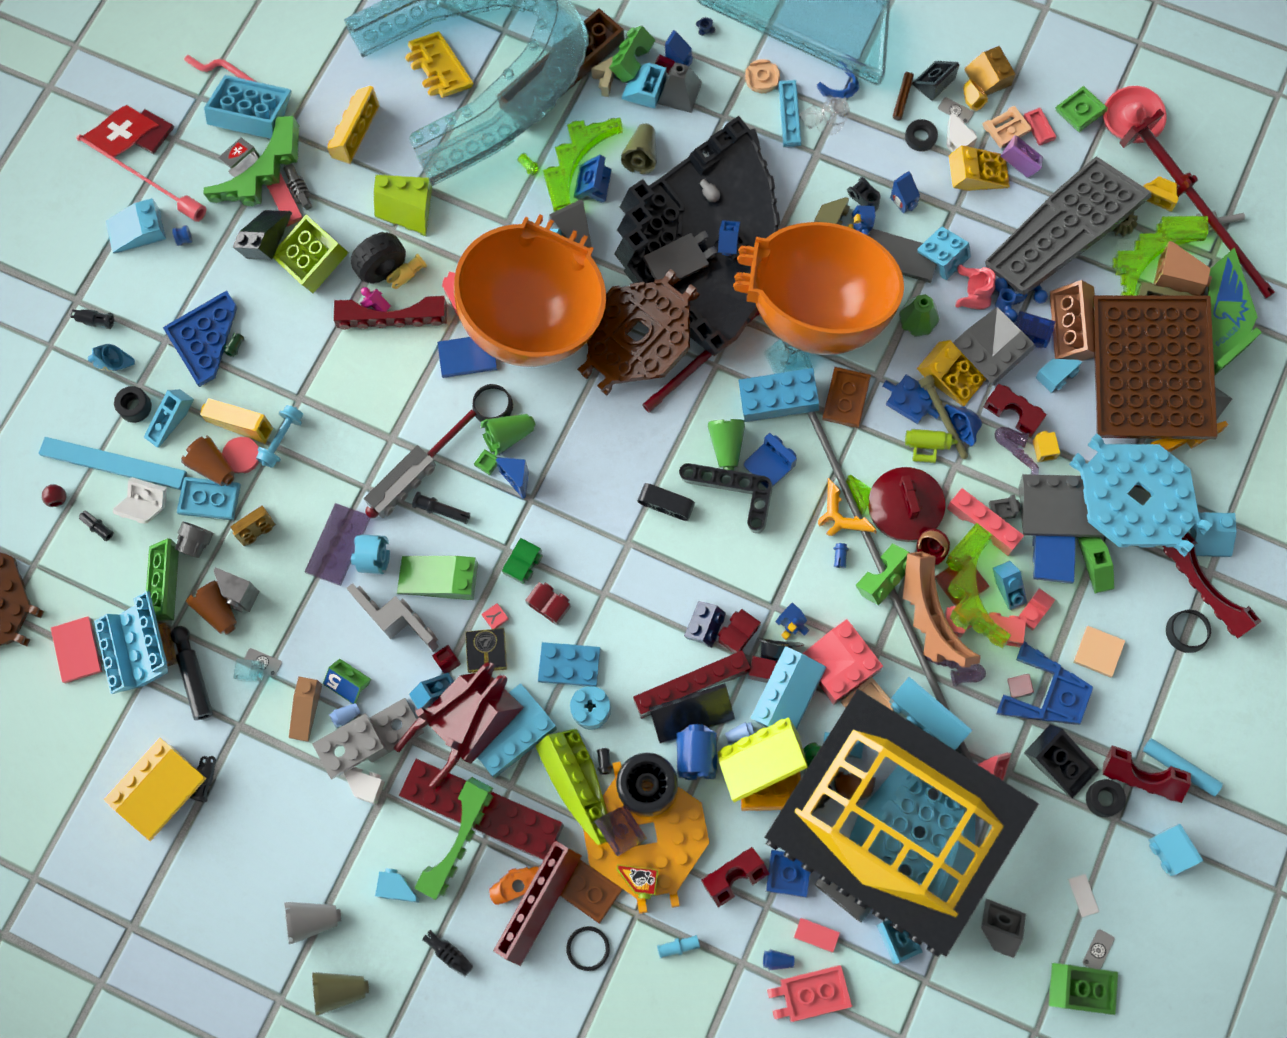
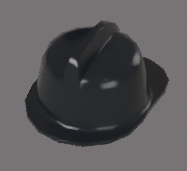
M757 638L761 641V658L774 660L776 663L785 646L790 649L804 646L800 642Z

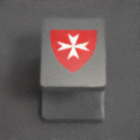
M240 138L221 154L219 159L231 168L228 172L235 178L251 167L260 155L254 146Z

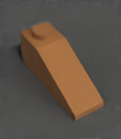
M298 676L293 697L289 730L290 739L309 742L323 685L316 679Z

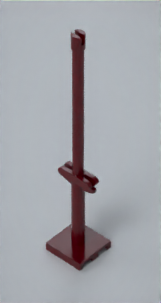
M1159 109L1151 118L1148 116L1137 127L1135 125L1131 127L1119 142L1121 146L1125 148L1141 137L1177 184V196L1180 197L1183 193H1186L1230 251L1235 248L1240 265L1257 285L1265 299L1274 294L1275 291L1270 284L1264 280L1193 188V185L1198 181L1197 176H1192L1190 172L1184 174L1151 132L1153 127L1164 116L1163 111Z

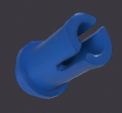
M836 543L833 548L835 550L834 567L840 568L841 566V568H846V555L849 548H847L845 543Z

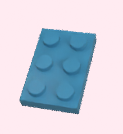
M542 642L538 682L597 687L601 648Z

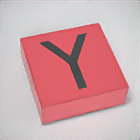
M498 603L481 614L491 629H497L509 620Z

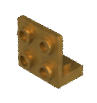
M261 505L230 527L233 530V535L245 546L255 542L260 535L270 532L276 524Z

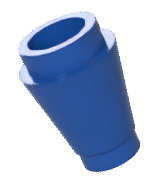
M771 949L764 951L763 967L768 968L769 971L793 968L794 955Z

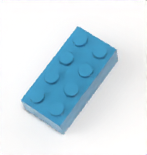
M813 368L738 380L745 422L820 411Z

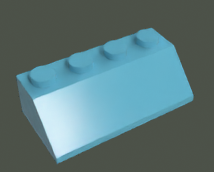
M785 646L751 719L762 726L769 727L778 720H784L789 717L797 730L827 667Z
M910 677L905 680L889 700L890 706L895 712H901L907 717L908 721L954 750L972 731Z

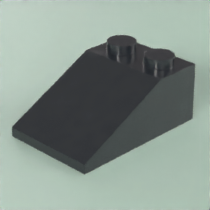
M264 210L239 231L233 248L246 259L272 260L292 212Z
M1052 724L1024 752L1041 772L1072 799L1099 770L1062 728Z

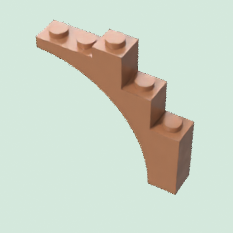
M925 552L907 553L903 599L915 605L913 627L920 629L922 633L926 634L923 655L931 658L933 662H943V660L955 661L961 667H971L973 664H980L981 656L970 650L959 640L944 616L936 589L935 556Z

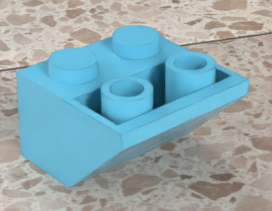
M652 63L641 65L635 78L627 82L622 99L655 109L666 81V67Z

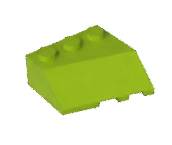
M376 175L373 190L374 216L426 236L432 195L430 179L424 177Z

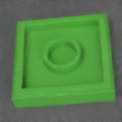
M1084 86L1055 107V111L1078 132L1106 113L1108 109Z

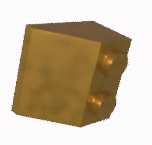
M1000 46L984 51L964 69L968 78L973 80L986 95L1012 86L1016 75Z

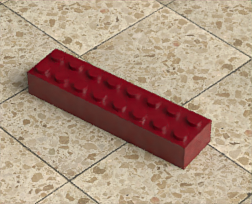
M415 759L398 796L461 824L462 802L458 797L467 780L449 773L439 786L433 790L429 784L441 769ZM491 792L493 798L488 807H484L482 811L484 817L479 825H475L473 830L544 861L555 840H558L564 824Z

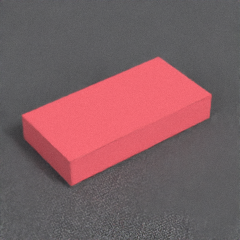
M1041 107L1024 114L1023 117L1032 128L1031 132L1039 146L1056 139L1057 136Z
M800 918L794 938L833 953L840 932Z

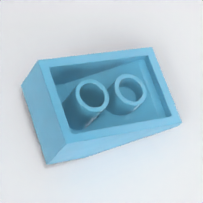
M153 198L136 202L106 220L113 253L166 239L160 210Z

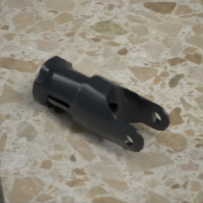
M72 309L69 312L71 318L87 326L96 327L98 325L111 329L114 325L113 313L104 314L90 309Z
M202 756L200 758L197 770L206 780L189 799L207 802L208 788L212 784L216 758L214 756Z

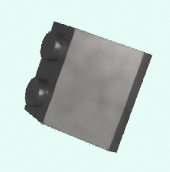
M215 567L214 574L221 594L227 600L226 603L239 612H243V610L250 612L260 591L250 581Z

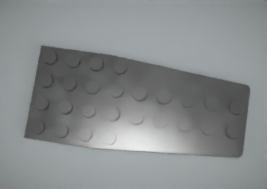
M1096 156L1059 187L985 261L986 268L994 271L996 276L1005 279L1008 285L1022 295H1025L1110 233L1151 197V192Z

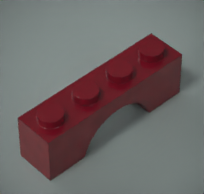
M1113 745L1103 763V775L1109 779L1118 780L1131 787H1138L1146 790L1148 793L1163 796L1170 801L1182 803L1191 786V773L1172 766L1159 773L1145 772L1134 764L1132 752Z

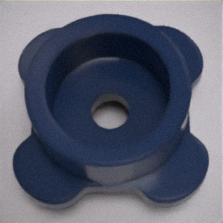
M704 17L696 22V26L699 28V35L704 36L705 34H713L715 32L711 18Z

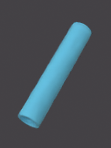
M1150 738L1143 749L1144 753L1166 767L1172 766L1191 773V783L1213 797L1219 793L1223 786L1222 782Z

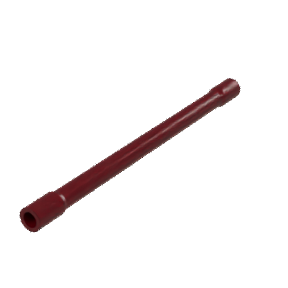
M757 311V312L755 313V315H754L753 318L750 320V322H751L756 316H759V315H760L759 311ZM704 350L664 387L642 404L644 409L650 413L666 396L713 355Z

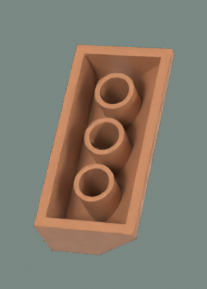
M1083 280L1050 291L1055 359L1084 361L1095 357L1094 286Z

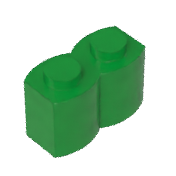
M520 538L506 561L502 573L521 584L529 581L534 572L532 568L535 564L538 565L543 557L541 548Z

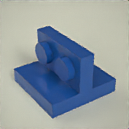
M598 155L579 165L574 198L580 200L588 196L600 203L606 201L612 171L611 168L605 166L606 157Z

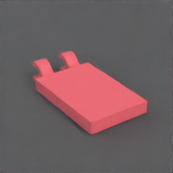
M841 965L781 979L780 987L767 990L769 998L784 995L787 1006L786 1008L772 1011L774 1019L789 1016L790 1022L852 1007Z

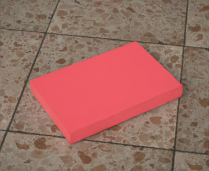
M89 616L51 627L63 683L103 672Z

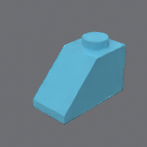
M386 868L385 872L379 871L376 897L419 903V897L403 875L397 874L398 870Z

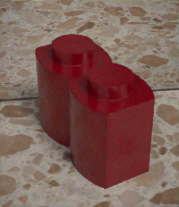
M538 582L525 602L546 619L558 625L571 607L570 603H568L570 600L561 593L560 595L554 593V588L548 583L542 584Z
M743 609L739 612L735 611L730 618V625L728 627L724 626L718 633V642L732 653L743 650L761 626L759 620Z

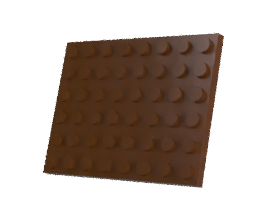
M1094 295L1096 433L1102 438L1216 439L1217 417L1211 296Z

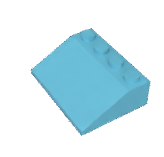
M224 75L204 107L207 125L271 139L276 117H284L291 89Z
M521 683L509 693L524 708L477 757L494 779L531 751L547 735L557 730L553 721Z

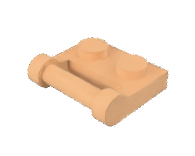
M1015 106L1008 108L1007 112L998 117L983 122L984 130L989 132L1000 149L1008 145L1015 134L1020 138L1032 129ZM1009 118H1014L997 129L994 127Z

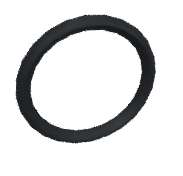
M591 926L581 927L574 931L569 937L566 946V953L571 964L583 971H593L600 968L606 962L610 951L606 935L601 930ZM583 931L598 933L605 943L603 959L591 967L579 965L571 955V943L574 937Z

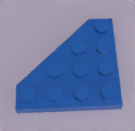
M227 290L163 327L199 387L216 378L224 347L226 346L237 306Z

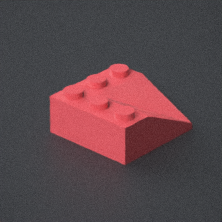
M848 619L833 628L802 653L827 667L818 685L833 705L861 686L869 678L875 676L883 668L881 662Z

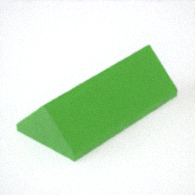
M169 538L149 546L146 591H150L157 621H174L179 551L175 549L176 543Z

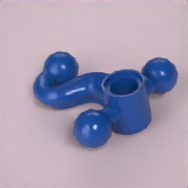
M998 278L995 280V290L999 292L995 307L1004 312L1014 323L1018 318V314L1012 309V305L1023 302L1027 298L1028 293L1025 295L1017 294L1013 290L1008 289V283L1005 279ZM1040 285L1034 288L1035 302L1038 304L1045 303L1048 300V293Z

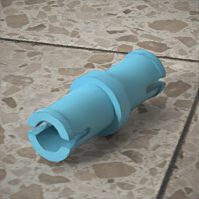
M697 935L681 940L677 938L674 942L657 945L660 959L674 954L682 955L685 951L700 948Z

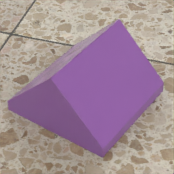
M1016 134L1000 155V157L1027 178L1042 168L1043 156Z

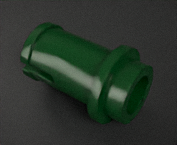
M234 332L228 345L224 347V353L230 357L237 355V350L244 337Z

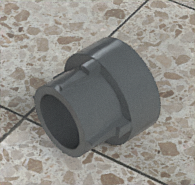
M182 521L178 530L179 535L175 549L199 558L203 549L209 545L213 532Z

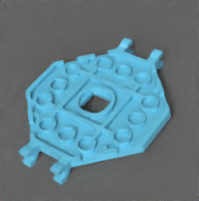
M1096 433L1088 443V446L1098 453L1088 464L1085 463L1084 457L1077 453L1069 464L1080 472L1081 479H1083V493L1085 504H1087L1088 523L1118 547H1174L1185 557L1195 545L1187 540H1182L1184 535L1193 527L1203 536L1212 526L1210 522L1199 519L1190 468L1159 444H1105L1102 437ZM1135 485H1141L1151 494V498L1143 506L1128 495V492Z

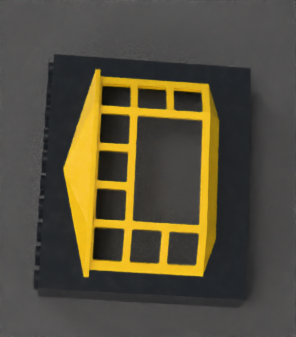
M857 689L764 838L767 839L765 844L774 850H777L779 847L785 851L783 855L794 862L797 859L802 862L800 867L812 874L815 871L820 874L818 879L829 886L831 883L837 885L836 890L844 896L852 895L855 897L854 902L862 908L867 909L869 906L873 909V915L882 921H885L886 918L890 920V926L897 931L903 933L905 930L910 933L908 938L917 944L925 943L928 945L926 950L935 956L940 957V955L947 957L1039 803ZM857 741L879 752L867 773L845 762ZM884 757L897 763L967 809L938 857H935L856 805V802ZM841 767L862 779L850 800L845 799L828 788ZM824 794L845 806L834 827H830L812 816V812ZM851 811L874 824V828L863 846H859L839 833L841 826ZM973 813L992 826L980 847L961 835ZM880 830H883L904 844L891 866L868 851ZM956 841H959L975 853L973 860L963 875L944 862ZM910 849L933 863L932 868L921 885L898 871V867ZM939 868L959 881L947 902H944L927 890Z

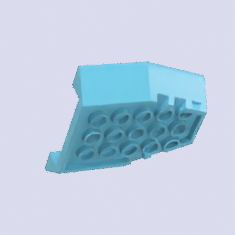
M900 765L894 769L862 808L935 857L940 855L967 811L964 806L937 790L939 798L937 800L930 799L928 791L936 788ZM974 813L961 832V835L973 844H975L976 814ZM858 815L849 839L859 846H863L873 830L874 824ZM916 827L924 829L925 836L923 838H917L914 835ZM880 830L868 851L891 866L904 844L883 830ZM956 841L944 862L963 875L973 860L975 853L959 841ZM910 849L898 867V871L902 865L908 866L911 870L908 878L921 885L932 868L933 863ZM939 868L927 890L944 902H947L959 881Z

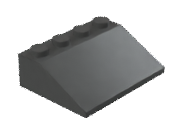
M1022 474L1018 488L1023 535L1102 537L1103 534L1088 523V510L1084 500V484L1081 476Z

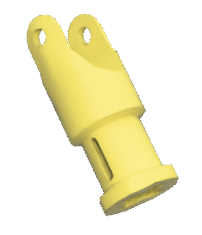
M417 253L414 259L404 263L390 274L386 281L392 283L393 289H398L412 279L416 272L426 268L427 265Z

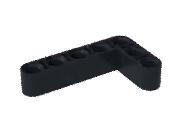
M685 463L680 467V477L686 483L752 494L747 524L753 533H761L765 529L772 495V483L768 477ZM686 470H693L691 477H684ZM705 473H711L712 478L705 481L702 479ZM723 476L731 477L730 482L727 484L721 483V479ZM742 479L750 481L747 487L740 486ZM766 482L769 486L766 490H760L758 488L759 484ZM757 501H764L765 506L762 509H757L755 503ZM755 519L762 521L761 526L758 528L751 526L752 521Z

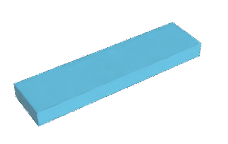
M796 80L779 81L783 147L801 146Z

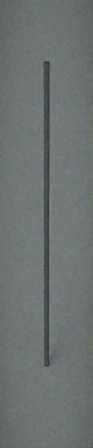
M815 411L807 412L853 516L863 519ZM861 531L879 573L886 570L885 565L880 558L870 532ZM894 588L889 593V596L935 698L950 711ZM963 741L958 746V749L963 756L973 761Z

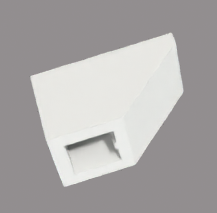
M952 113L947 126V147L952 152L961 145L973 148L977 140L975 132L969 129L960 117Z
M357 767L344 772L348 784L357 799L375 805L378 804L385 784L380 779L381 775L370 772L369 775L363 774L362 769Z

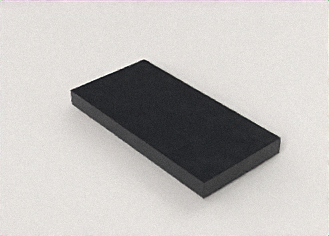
M725 683L649 708L659 743L676 739L677 733L682 732L689 725H705L709 728L735 719Z

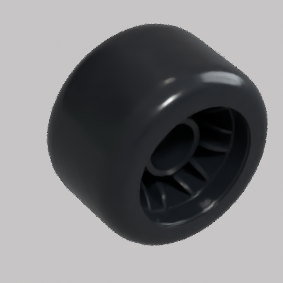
M639 753L630 757L621 766L617 775L616 787L618 796L626 809L638 816L653 817L665 812L675 801L678 791V779L675 769L664 757L655 753ZM644 782H651L653 789L644 791L642 789Z

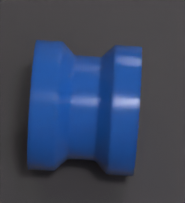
M188 225L180 229H172L177 246H181L185 242H193Z

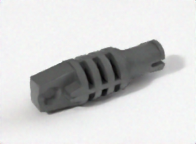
M293 164L285 165L283 169L288 178V186L297 204L301 202L306 210L312 208L309 200L311 194L303 178L298 176Z

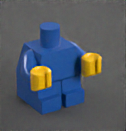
M857 205L851 213V217L854 218V224H849L847 227L869 236V232L874 227L876 217L875 206Z
M793 602L775 621L778 625L781 624L785 627L786 630L781 634L785 640L791 636L790 633L796 634L800 631L805 636L809 632V629L804 625L808 620L801 609Z

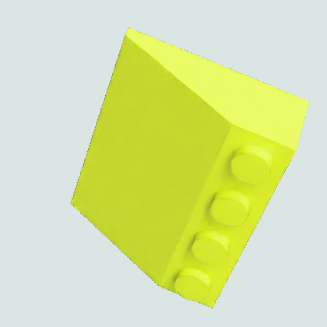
M789 717L784 720H778L775 724L762 728L757 733L743 737L738 742L730 746H724L721 750L717 751L719 764L734 803L808 768L800 735Z

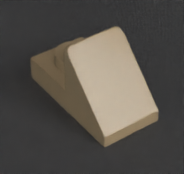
M613 57L591 69L592 78L600 80L599 88L601 89L602 96L609 97L615 75L609 69L613 62Z

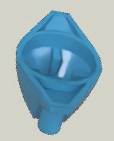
M104 344L92 348V354L87 358L89 362H93L94 367L104 371H117L135 364L133 357L113 344Z

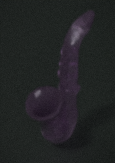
M1009 427L998 428L994 433L995 440L1029 467L1031 474L1038 475V465L1034 463L1028 454L1024 453L1022 448L1018 447L1020 445L1025 448L1029 433H1019Z
M926 656L927 660L932 663L957 669V671H950L954 687L961 683H977L986 677V670L980 664H973L971 667H961L955 661L943 660V662H933L931 658Z

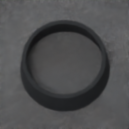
M488 384L476 391L473 397L472 409L477 414L475 417L482 422L485 419L510 416L513 411V401L509 393L502 386ZM499 389L505 392L508 397L506 410L496 417L481 415L475 407V401L483 391Z
M1183 610L1169 618L1166 624V636L1170 644L1177 650L1185 653H1194L1201 650L1207 644L1211 636V625L1206 616L1201 612ZM1181 613L1194 614L1204 622L1207 628V639L1204 643L1198 646H1188L1177 639L1173 625L1175 619Z

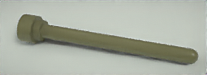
M932 374L928 375L918 382L921 388L928 391L948 433L952 434L953 439L958 440V443L954 445L960 457L966 459L968 453L934 388L935 380Z

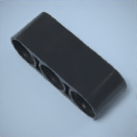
M644 483L637 502L645 507L683 521L689 520L695 506L693 500L649 483Z

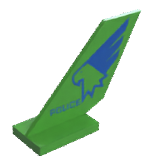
M1235 248L1212 266L1209 276H1212L1208 287V296H1211L1214 376L1241 354L1262 333L1257 327L1252 331L1258 316Z

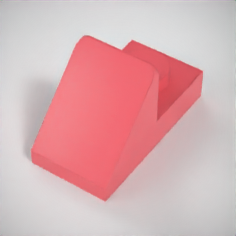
M1039 588L1019 617H1021V620H1026V626L1033 631L1050 609L1055 599Z

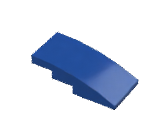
M1033 536V579L1073 584L1075 573V537Z

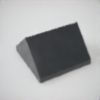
M934 61L912 84L933 101L956 79L959 63Z

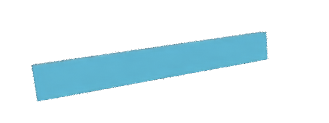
M44 437L38 453L40 456L129 478L133 477L178 490L182 489L183 479L187 475V472L184 470L49 437Z

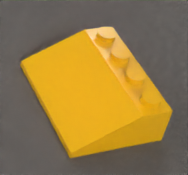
M159 738L104 800L114 811L151 842L206 778L173 746Z

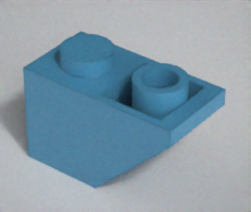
M1011 561L993 567L996 585L1008 609L1011 610L1026 604L1027 599L1021 571Z

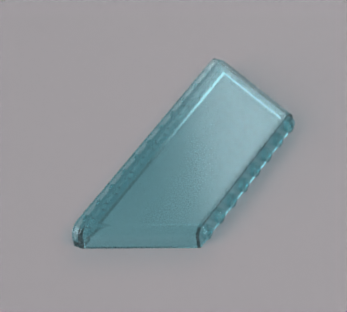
M697 0L701 5L843 71L854 74L856 77L869 83L880 85L885 78L890 0Z

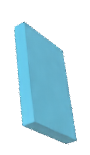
M184 477L176 513L178 515L234 521L241 484L232 482L228 486H220L209 479Z

